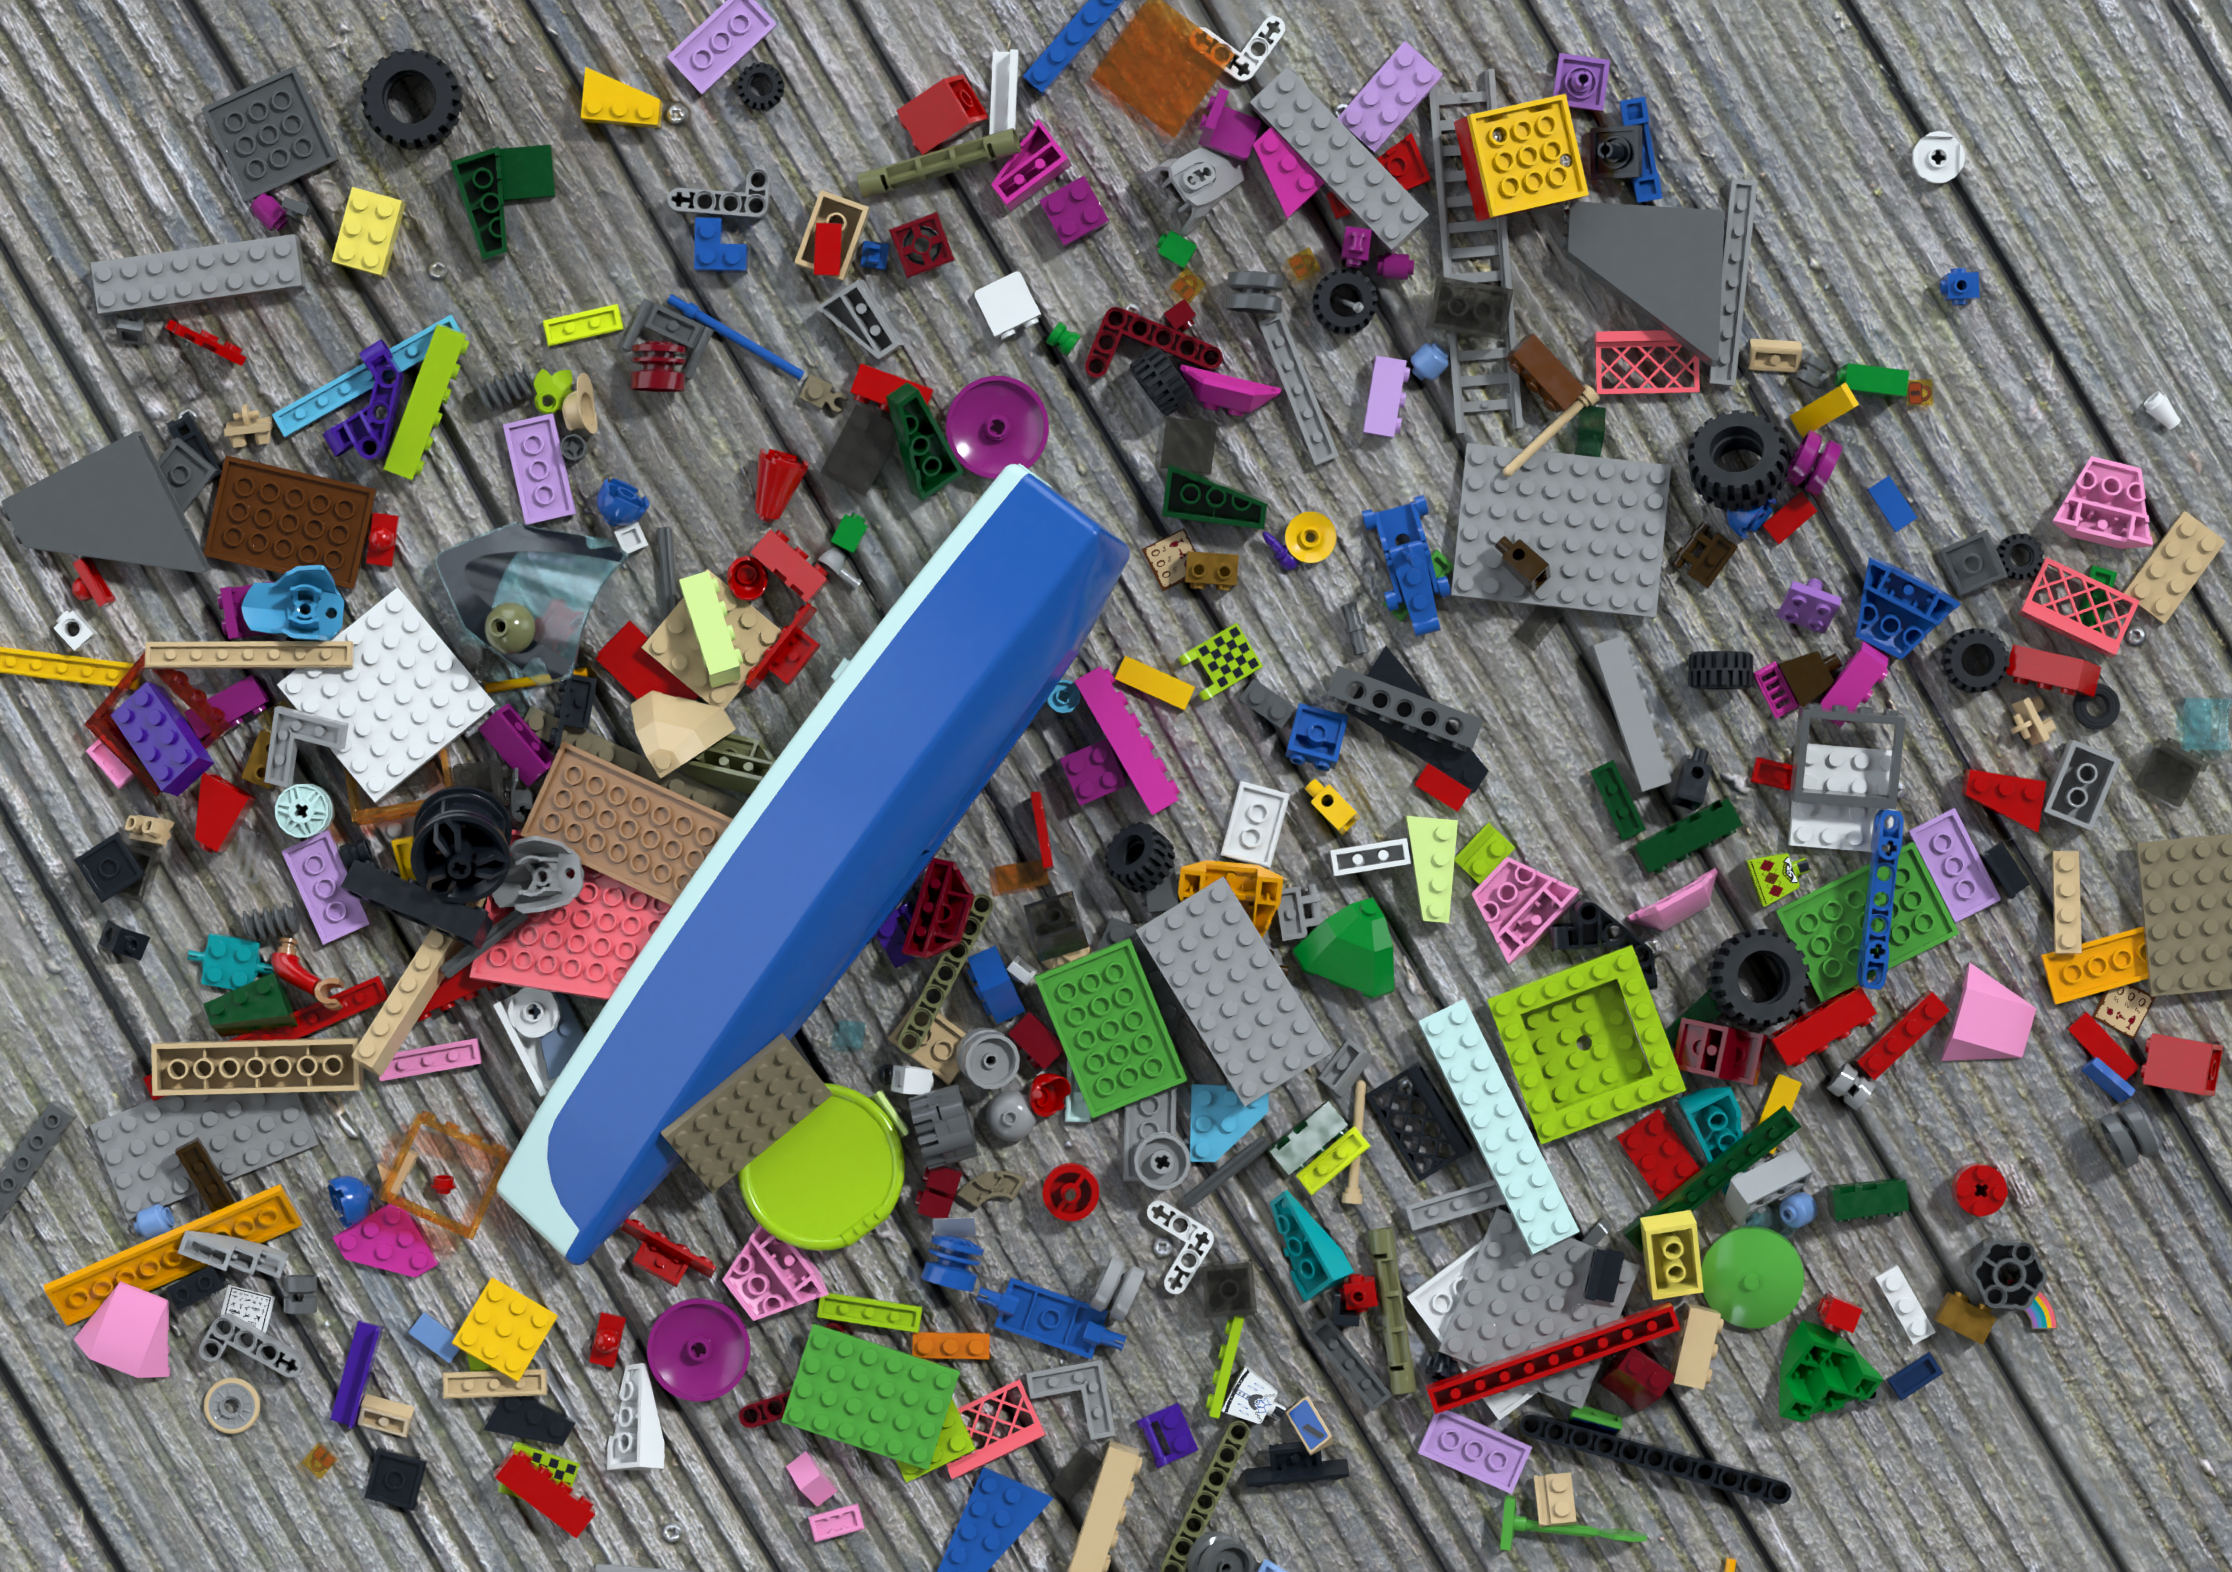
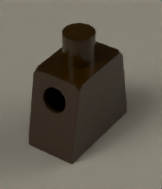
M1503 536L1496 543L1495 548L1503 555V566L1532 594L1551 577L1549 564L1521 539L1512 543L1506 536Z
M1818 651L1777 664L1798 704V708L1799 706H1806L1807 703L1833 685L1835 682L1830 673L1842 667V663L1836 653L1822 659Z

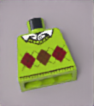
M1788 853L1744 860L1760 906L1762 907L1768 906L1798 889L1800 884L1797 876L1810 872L1805 857L1791 862Z

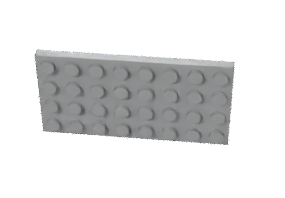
M1224 876L1136 930L1140 940L1244 1107L1333 1053Z
M299 1092L167 1095L90 1125L127 1220L137 1217L139 1211L155 1204L165 1206L199 1192L175 1153L176 1148L197 1137L201 1140L225 1181L320 1144Z

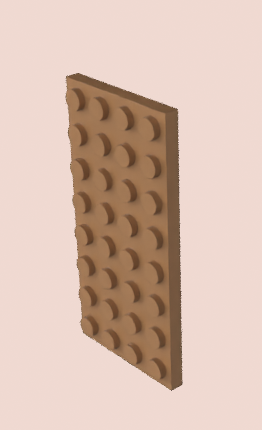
M562 741L520 835L525 838L540 836L563 842L580 856L581 864L673 906L733 819Z

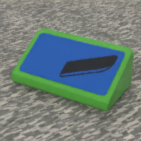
M1572 1405L1568 1416V1421L1614 1434L1621 1431L1623 1426L1621 1416L1586 1406L1580 1409Z

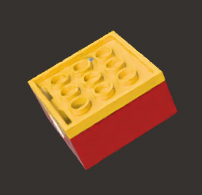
M1566 94L1470 114L1454 121L1477 222L1567 203L1589 195Z

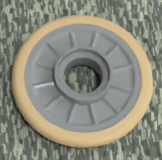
M225 1378L216 1382L208 1390L204 1400V1412L207 1420L215 1429L227 1434H237L246 1431L256 1422L260 1412V1399L254 1387L248 1382L239 1378ZM228 1399H235L238 1402L239 1409L237 1412L230 1413L226 1410L225 1403Z

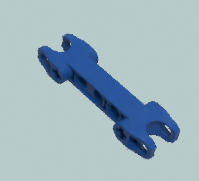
M1879 809L1873 823L1871 863L1862 942L1859 946L1856 975L1858 984L1868 989L1880 990L1885 984L1888 969V944L1898 856L1902 847L1904 824L1901 812ZM1890 815L1893 819V826L1887 829L1884 826V821ZM1882 845H1890L1889 851H1882ZM1885 866L1889 870V876L1881 881L1877 877V870ZM1878 892H1883L1886 896V902L1882 906H1877L1874 903V896ZM1875 918H1880L1883 921V928L1878 932H1874L1871 928V922ZM1877 947V954H1871L1870 949ZM1874 969L1876 977L1869 983L1867 981V973Z

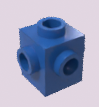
M1966 268L1950 269V273L1944 275V280H1940V294L1944 295L1945 301H1952L1953 306L1967 305V300L1980 298L1979 272H1966ZM1957 283L1961 286V290L1957 288Z

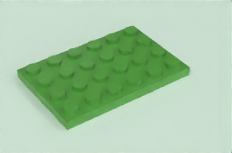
M1914 842L1902 846L1898 856L1888 944V969L1959 934ZM1870 863L1775 909L1788 939H1792L1797 944L1795 947L1797 951L1802 950L1805 958L1802 959L1804 965L1809 964L1810 972H1806L1808 979H1811L1810 983L1820 1002L1858 984L1856 979L1859 946L1862 942ZM1885 866L1880 867L1877 870L1878 879L1883 881L1888 878V868ZM1878 892L1874 896V903L1877 906H1882L1886 902V896L1883 892ZM1875 918L1872 920L1871 928L1874 932H1878L1883 928L1882 919ZM1877 947L1870 949L1871 954H1877ZM1874 969L1868 971L1867 980L1876 976Z
M1131 938L1034 975L1092 1118L1188 1081Z
M813 1323L781 1422L929 1470L960 1370Z

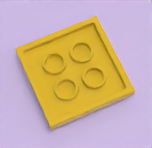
M491 1277L452 1341V1345L519 1383L556 1322L558 1315Z

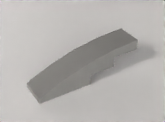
M187 1230L184 1233L178 1250V1254L227 1271L228 1266L251 1275L254 1274L255 1270L279 1279L289 1256L287 1252L248 1240Z

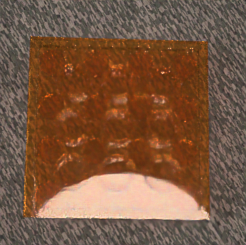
M1147 0L1092 77L1165 132L1176 138L1236 54L1163 0Z

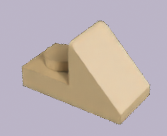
M411 1149L406 1154L402 1152L395 1164L398 1167L397 1171L381 1162L377 1164L389 1200L394 1201L397 1198L420 1155L419 1153Z

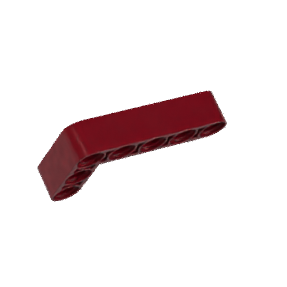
M1112 307L1105 313L1087 357L1085 370L1092 379L1103 378L1108 372L1122 336L1152 348L1156 346L1166 354L1210 371L1220 367L1223 355L1216 346L1123 308ZM1112 313L1121 314L1123 316L1122 324L1119 326L1111 325L1108 320L1109 316ZM1138 322L1144 323L1147 327V332L1142 336H1137L1132 331V327ZM1161 332H1166L1170 335L1171 341L1168 345L1162 346L1156 341V336ZM1102 337L1112 338L1114 344L1111 349L1103 350L1100 348L1099 341ZM1191 342L1195 347V351L1191 355L1182 354L1180 351L1182 343ZM1212 351L1218 355L1219 360L1216 364L1208 365L1204 361V355L1207 352ZM1094 360H1099L1104 365L1103 371L1099 374H1094L1089 370V365Z
M832 1321L825 1324V1327L836 1328L838 1331L845 1333L843 1326L839 1322ZM792 1388L745 1404L739 1413L740 1423L744 1427L754 1428L782 1419ZM771 1401L781 1403L782 1411L780 1413L770 1411L769 1403ZM754 1409L758 1414V1419L748 1421L744 1416L745 1410Z

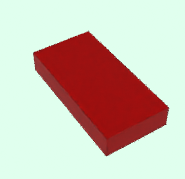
M816 223L814 275L840 276L842 224Z
M1799 492L1761 526L1779 545L1818 510L1802 492Z
M1427 763L1414 784L1456 812L1460 810L1472 791Z

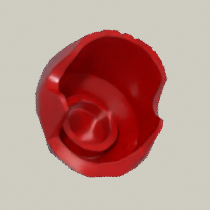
M744 556L737 558L729 566L727 584L735 597L744 601H750L759 598L765 592L768 582L767 569L758 559Z
M1040 1074L1036 1076L1031 1084L1028 1096L1029 1104L1037 1115L1043 1117L1052 1116L1064 1108L1063 1101L1066 1096L1071 1094V1085L1068 1080L1057 1074Z

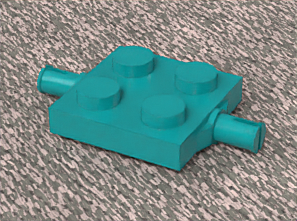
M209 933L207 948L204 952L188 951L189 956H187V960L202 962L203 974L201 984L235 990L255 981L259 973L271 974L274 972L272 964L261 963L259 954L261 941L253 942L250 939Z

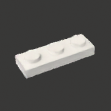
M1897 1264L1874 1277L1913 1345L1935 1333L1933 1326Z

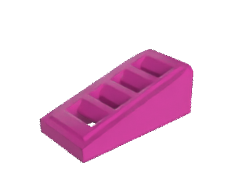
M1775 661L1753 672V679L1775 719L1798 707ZM1771 672L1774 673V677L1763 682L1762 677ZM1778 680L1780 685L1768 691L1766 686ZM1783 689L1785 694L1772 700L1771 695ZM1788 698L1790 703L1779 709L1776 708V704Z

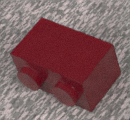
M1031 1011L1008 1032L1011 1036L1010 1040L1017 1047V1050L1020 1051L1023 1048L1029 1054L1026 1059L1036 1069L1041 1066L1045 1070L1064 1051L1061 1041Z
M927 1166L922 1180L927 1182L924 1192H918L914 1204L919 1207L917 1213L935 1219L948 1218L963 1171L948 1166L929 1170Z

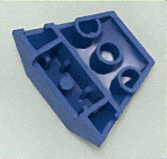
M1869 557L1855 637L1902 660L1929 632L1943 622V619L1954 609H1957L1961 603L1925 580L1891 563Z

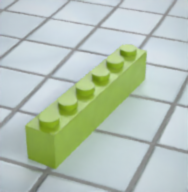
M437 324L383 470L413 480L415 475L420 476L425 464L421 460L424 451L429 452L434 439L429 436L432 427L438 428L443 415L438 412L441 403L447 404L452 391L447 388L450 379L456 380L461 367L456 364L459 355L465 356L470 342L465 340L467 334L442 324Z

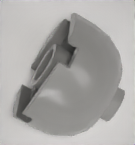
M1006 1090L998 1093L990 1101L986 1110V1122L989 1130L997 1138L1004 1141H1018L1025 1138L1033 1130L1036 1123L1037 1114L1029 1104L1028 1096L1017 1090Z

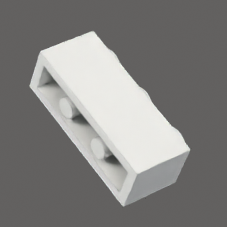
M1407 838L1329 850L1333 876L1411 864Z

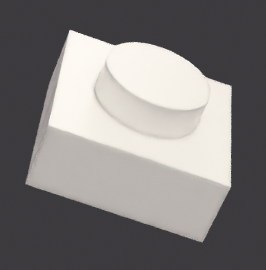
M639 522L614 531L624 555L648 545Z
M1018 955L1006 969L1015 981L1023 982L1025 985L1037 973L1035 968Z

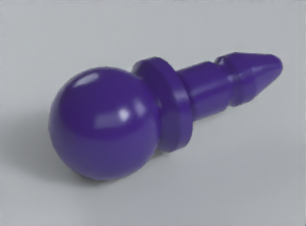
M1267 532L1262 533L1266 544L1270 545V548L1275 552L1274 558L1279 560L1280 566L1287 571L1294 570L1298 566L1299 560L1289 552L1287 546H1282L1273 535Z

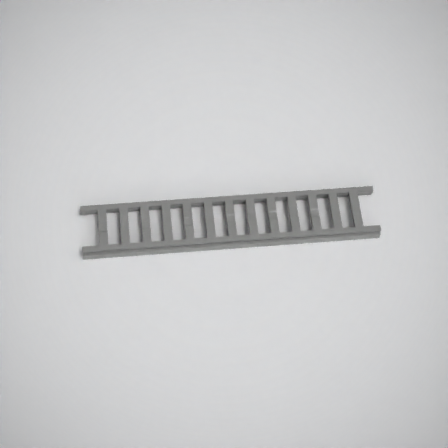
M1494 69L1484 71L1486 91L1438 95L1436 84L1429 92L1456 434L1465 433L1464 413L1511 409L1513 430L1523 428L1519 375L1514 373L1509 365L1508 373L1463 377L1460 375V362L1505 358L1517 345L1506 216L1482 222L1448 223L1447 208L1473 206L1471 195L1446 197L1445 183L1467 181L1465 170L1444 172L1443 157L1461 156L1459 145L1442 146L1441 131H1454V121L1459 119L1440 121L1439 106L1487 102V111L1498 109ZM1497 230L1498 245L1450 249L1449 234ZM1499 256V271L1452 274L1451 259ZM1501 281L1502 296L1454 300L1453 285ZM1503 307L1504 322L1456 325L1455 311ZM1505 332L1506 347L1458 350L1457 336ZM1509 384L1510 399L1463 402L1462 387Z

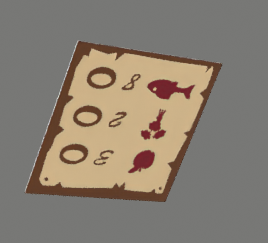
M1184 528L1142 549L1162 591L1185 581L1187 551L1196 552Z
M2132 984L2106 990L2092 1018L2134 1039L2156 997H2151L2149 993Z

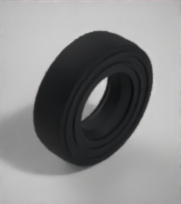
M2098 683L2094 696L2103 698L2106 703V710L2101 716L2095 717L2088 712L2087 702L2092 698L2091 696L2077 693L2073 701V712L2076 719L2081 725L2089 729H2103L2110 726L2117 719L2120 712V701L2116 692L2109 686Z

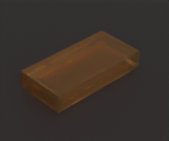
M1042 859L995 867L999 892L1049 884L1048 871L1044 872Z

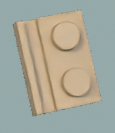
M1571 1472L1547 1474L1545 1476L1535 1475L1533 1480L1539 1528H1543V1526L1576 1525Z

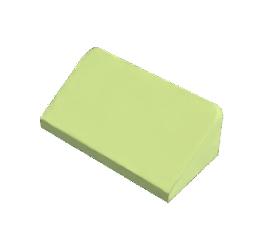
M879 1090L869 1097L890 1118L900 1139L909 1134L910 1129L883 1090Z

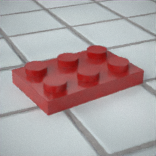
M1659 1108L1616 1136L1659 1201L1700 1171V1168Z

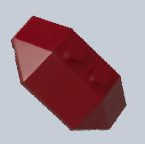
M934 858L929 864L902 954L929 959L961 944L975 895L955 862Z

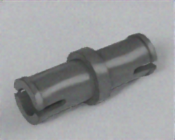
M1357 602L1342 605L1341 609L1347 625L1345 631L1350 636L1354 656L1370 652L1364 629H1366L1365 624L1361 623Z

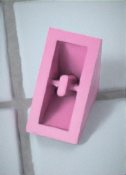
M807 1450L786 1466L799 1490L817 1507L838 1491Z

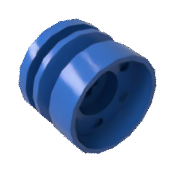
M933 1235L931 1242L941 1246V1249L930 1247L928 1252L939 1258L938 1261L925 1262L921 1278L945 1287L973 1292L977 1274L967 1270L968 1265L979 1266L981 1264V1261L971 1257V1254L982 1256L984 1248L964 1238L951 1235Z

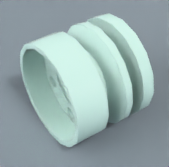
M296 784L286 788L279 795L275 805V817L279 826L287 834L297 838L314 837L325 832L331 826L335 816V804L331 795L324 788L315 784ZM300 805L308 807V810H306L307 816L298 815V812L301 810Z

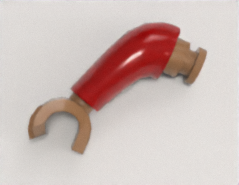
M279 938L281 946L278 947L277 953H272L271 956L274 972L289 984L316 996L327 1009L333 1011L342 1009L343 1006L337 999H329L328 994L333 988H344V982L340 978L321 980L300 965V958L296 956L297 950L294 949V946L298 945V941L291 938Z

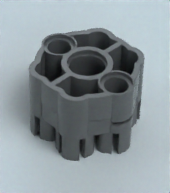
M958 1084L908 1098L913 1124L917 1123L915 1130L917 1135L920 1134L918 1137L920 1146L924 1145L921 1151L929 1170L979 1156L974 1132Z
M1993 1237L1984 1239L1982 1241L1984 1243L1983 1246H1980L1979 1255L1971 1260L1972 1263L1970 1265L1967 1264L1966 1274L1975 1283L1978 1295H1980L1979 1300L1991 1308H2016L2018 1310L2029 1308L2048 1278L2046 1270L2042 1267L2041 1261L2036 1255L2035 1248L2022 1239L1999 1240ZM2007 1263L2016 1265V1280L2009 1285H2003L1998 1279L2000 1267Z

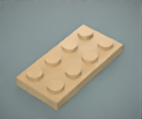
M2182 511L2123 593L2139 600L2138 606L2160 623L2165 624L2226 541L2189 513Z

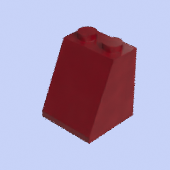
M1632 1346L1617 1353L1598 1383L1641 1412L1663 1395L1675 1376L1668 1368L1636 1346Z

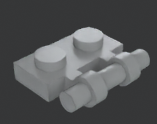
M1317 883L1307 885L1309 895L1301 896L1300 886L1282 889L1281 903L1277 909L1282 941L1306 938L1308 936L1306 927L1314 926L1315 929L1326 919L1325 916H1322L1320 901H1323L1322 893L1318 891ZM1310 903L1312 918L1305 919L1303 904Z

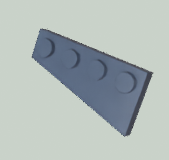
M557 992L554 993L561 1007L558 1026L547 1035L539 1037L548 1081L561 1074L585 1037L563 993ZM533 1004L534 1018L537 1019L541 1011L537 1008V1005Z

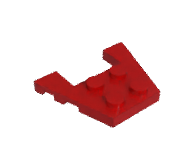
M169 318L166 320L164 328L243 366L247 358L241 354L243 349L227 341L222 345L218 343L219 337L203 329L199 334Z

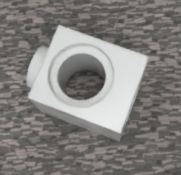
M78 611L64 612L56 620L58 624L54 627L56 632L74 651L82 650L98 635ZM76 622L80 627V631L73 637L69 633V626L71 623Z
M894 1065L891 1091L916 1095L928 1093L933 1086V1070L922 1067Z

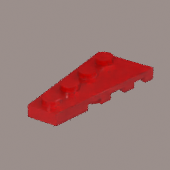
M1412 132L1377 158L1379 163L1406 191L1431 181ZM1332 192L1326 195L1335 220L1352 214Z

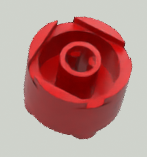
M1983 1163L1967 1164L1961 1167L1953 1177L1951 1191L1955 1203L1962 1210L1975 1216H1988L1997 1212L2003 1206L2008 1195L2007 1184L2002 1174L1995 1168ZM1977 1184L1984 1185L1981 1195L1978 1193L1974 1194L1977 1191L1975 1187Z

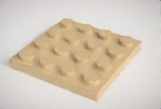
M707 569L706 571H709L711 578L716 577L720 588V592L716 593L718 601H724L728 616H725L724 619L727 626L732 625L736 638L732 640L734 650L739 648L743 659V664H739L741 680L711 688L709 672L704 666L700 651L701 647L696 640L692 626L693 622L690 620L684 598H682L641 648L709 705H716L725 709L745 685L748 672L754 666L760 664L766 649L774 646L779 640L778 635L781 630L747 601L735 597L728 585Z

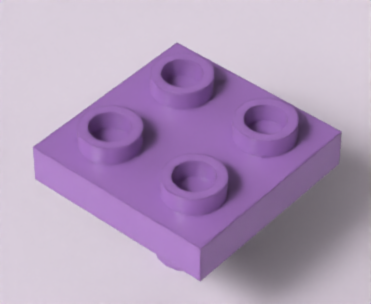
M1559 53L1553 96L1566 94L1569 108L1603 112L1610 60Z
M1809 579L1806 585L1793 581L1778 608L1776 617L1825 634L1840 606L1842 598L1821 591L1823 583L1818 579Z

